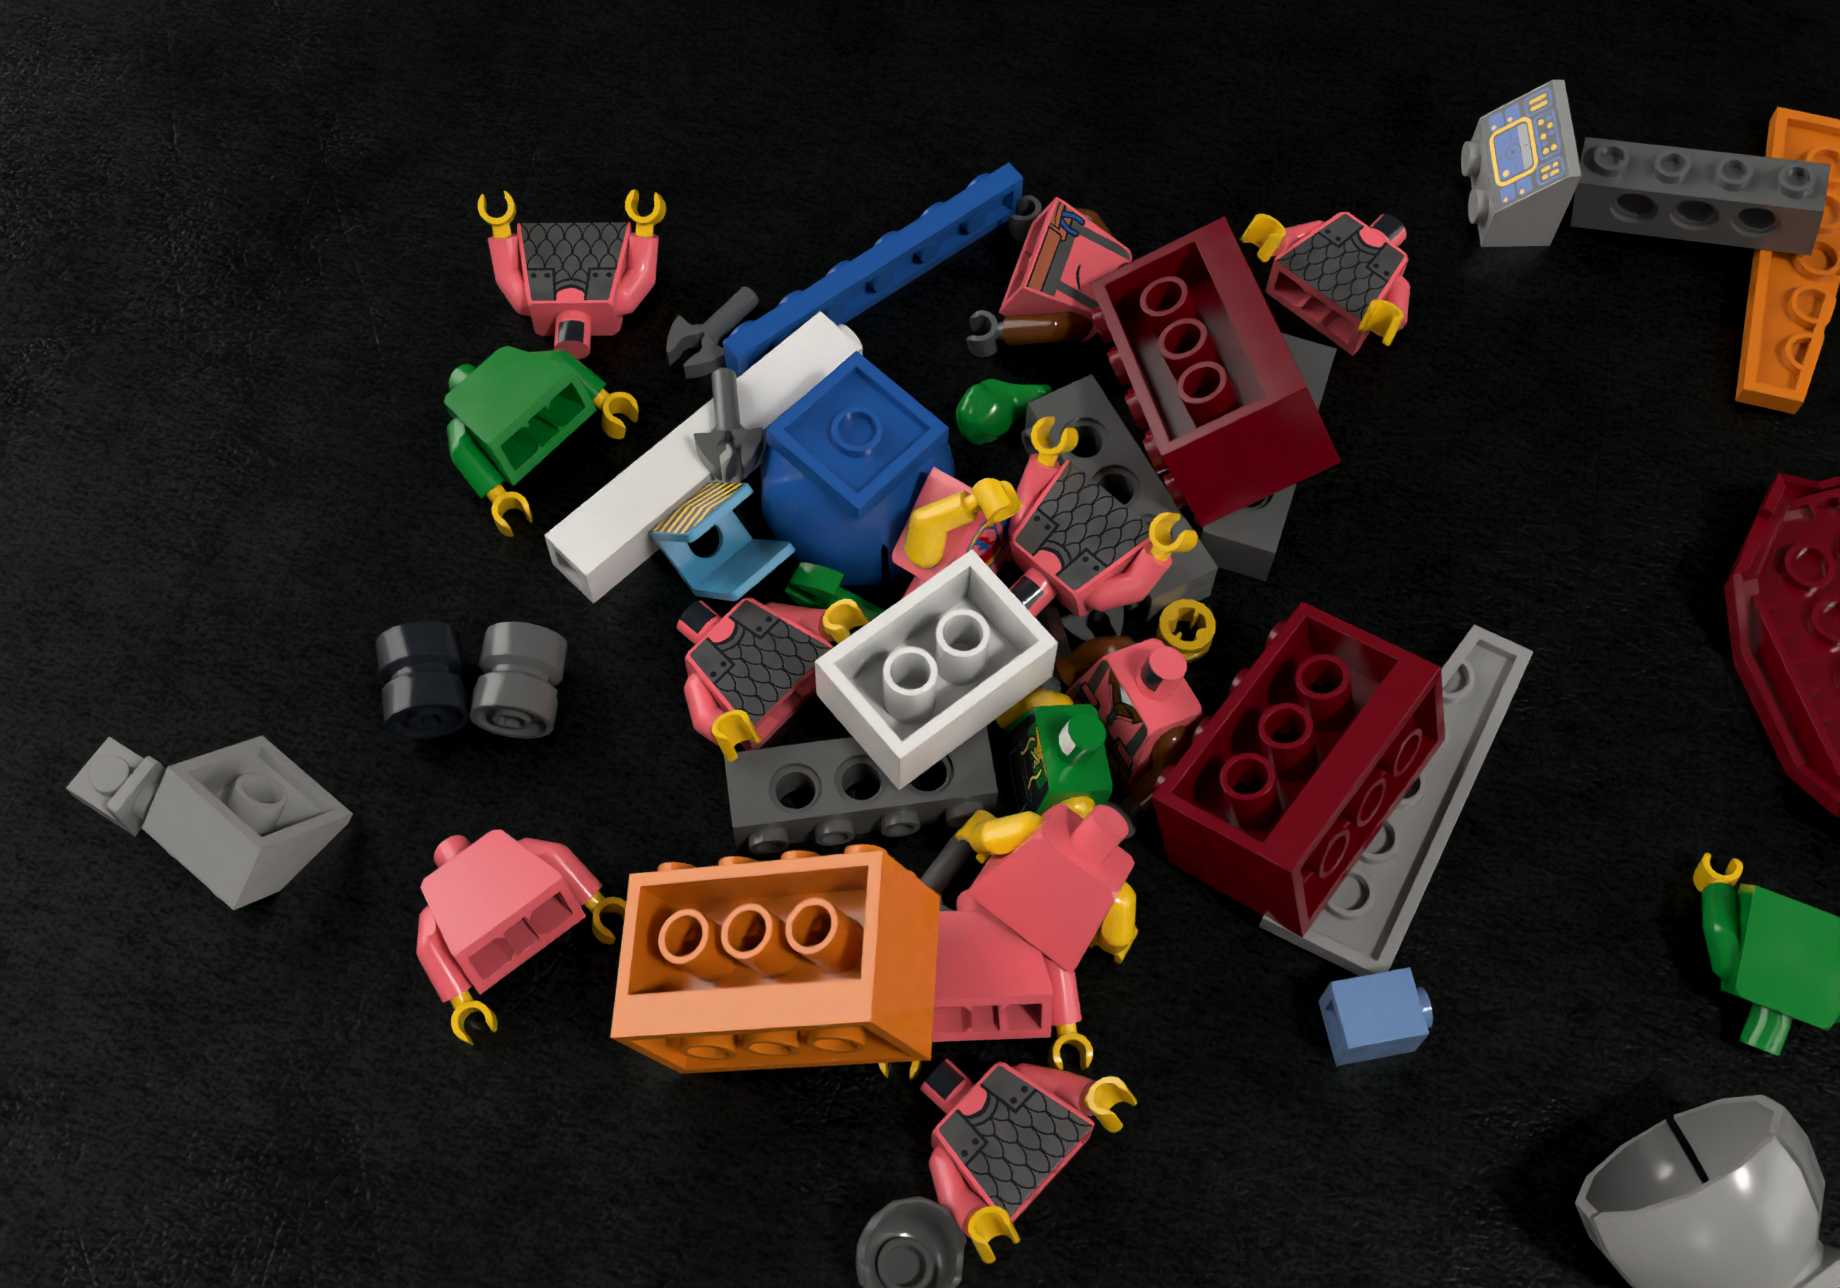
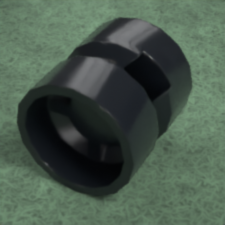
M433 621L409 622L390 628L376 639L379 679L385 684L382 688L385 729L391 735L407 739L436 738L451 734L463 728L469 722L470 709L467 688L462 683L461 676H459L463 672L464 667L460 633L453 626Z

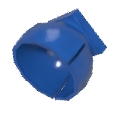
M858 351L850 355L766 429L767 445L760 468L761 513L776 541H789L795 548V551L788 557L791 564L798 567L800 562H806L839 571L844 574L840 585H881V549L883 544L886 549V577L889 584L908 573L907 570L892 562V553L929 473L935 467L955 478V463L950 445L947 442L949 427Z

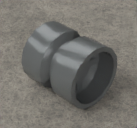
M512 621L489 626L484 635L479 666L484 675L478 677V682L474 687L469 711L471 721L484 730L507 737L529 739L549 735L554 729L558 707L557 689L553 686L558 685L563 679L568 652L567 641L557 632L531 623Z

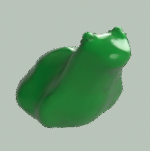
M987 379L973 385L964 394L956 408V420L961 435L973 445H981L996 440L1005 434L1013 423L1026 418L1028 403L1051 393V387L1044 384H1013L995 379Z

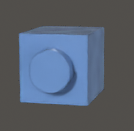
M1410 967L1330 982L1319 999L1336 1066L1414 1052L1429 1035L1428 1028L1433 1023L1429 997L1423 987L1416 988Z

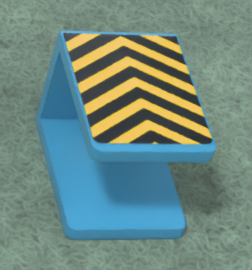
M708 482L648 532L695 596L736 601L795 551V548L789 541L753 539L732 511L753 493L748 483ZM712 526H715L719 533V545L716 551L705 558L696 556L690 550L688 543L694 542Z

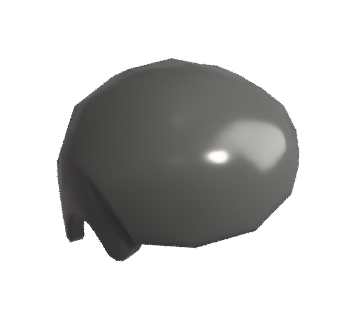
M921 1196L893 1200L874 1214L862 1230L856 1254V1271L859 1284L864 1288H956L962 1279L964 1247L967 1241L966 1235L960 1229L948 1208L942 1204Z

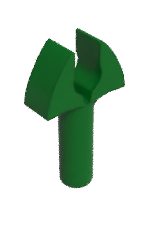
M800 562L785 589L786 594L801 607L828 609L839 600L851 599L857 603L869 622L886 611L840 587L839 585L844 576L843 573L812 563Z

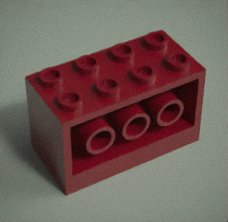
M1225 216L1090 282L1099 304L1098 307L1090 310L1091 317L1105 344L1113 340L1115 342V346L1111 347V351L1107 352L1109 361L1121 385L1124 386L1131 382L1133 386L1128 388V394L1124 395L1127 405L1140 430L1147 426L1150 427L1149 430L1145 431L1146 438L1142 440L1148 456L1158 475L1170 470V473L1164 475L1163 479L1177 509L1180 510L1190 506L1201 528L1341 463L1303 377Z
M1302 601L1287 621L1282 620L1274 626L1266 641L1264 652L1251 668L1246 667L1237 674L1231 684L1227 700L1214 716L1205 717L1200 722L1193 734L1190 748L1177 765H1169L1158 777L1153 789L1152 800L1169 863L1263 916L1265 914L1282 927L1303 938L1445 740L1441 667Z

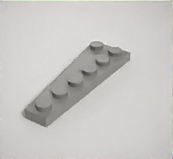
M1475 624L1441 669L1445 740L1303 938L1282 927L1265 914L1259 927L1358 976L1389 971L1533 654L1532 650Z

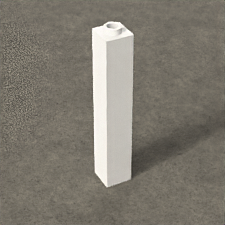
M821 311L736 379L740 424L746 429L763 428L764 446L752 472L762 464L767 445L766 429L855 351L862 355L863 347L856 334L844 324L837 326ZM713 398L544 535L553 565L593 604L660 549L648 532L708 482L739 483L744 479L741 453L734 449L732 442L727 443L726 450L720 455L721 481L709 472L697 454L694 433H710L715 427Z

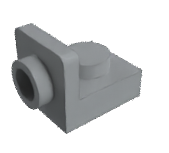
M108 737L66 789L76 799L133 836H136L142 829L166 769L154 758L147 756L144 759L111 737Z

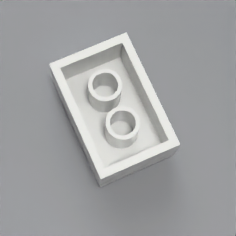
M971 549L815 661L816 692L822 702L897 789L900 790L1050 679L1053 675L1058 642Z

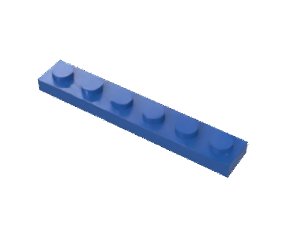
M1010 163L1005 164L991 174L984 173L979 175L961 193L945 203L937 202L931 205L919 219L900 231L886 233L871 249L852 261L845 260L838 263L828 272L826 277L803 291L797 290L788 294L779 303L778 307L759 319L740 324L732 331L728 338L723 340L726 368L734 370L737 379L820 311L837 326L845 324L1008 221L1010 214L1017 215V202L1022 198V175Z

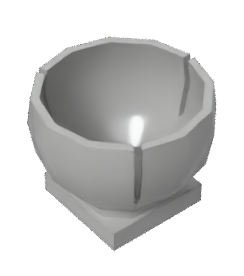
M1765 1095L1722 1098L1674 1115L1675 1121L1709 1178V1181L1703 1183L1665 1119L1619 1146L1589 1173L1575 1201L1588 1236L1632 1288H1840V1249L1825 1246L1818 1240L1825 1180L1810 1140L1787 1109Z

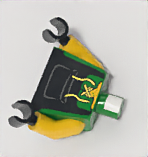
M1037 688L987 725L989 738L994 734L997 725L1003 729L999 733V741L1014 814L1031 811L1041 816L1055 804H1062L1085 819L1094 807L1106 805L1112 794L1113 785L1104 746L1106 729L1099 720L1097 709L1093 705H1074L1072 699L1065 694L1050 689ZM990 855L984 863H980L976 858L975 862L978 865L985 866V864L992 855Z

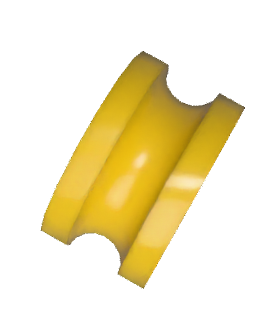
M1180 599L1174 601L1164 608L1159 618L1156 639L1162 641L1164 646L1173 647L1184 656L1186 663L1200 660L1207 654L1212 644V638L1215 634L1214 616L1203 603L1196 600ZM1178 621L1191 622L1190 630L1196 626L1199 628L1196 631L1194 641L1180 640L1181 632L1175 636L1172 634L1176 629Z

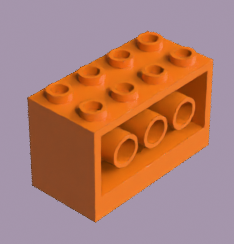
M868 844L848 846L845 848L844 854L821 856L809 851L795 850L784 852L781 855V860L758 862L751 858L732 856L720 859L718 866L697 868L690 864L668 862L660 864L657 872L630 874L610 1038L680 1074L931 1060L940 896L919 880L914 872L907 870L889 856L885 849Z

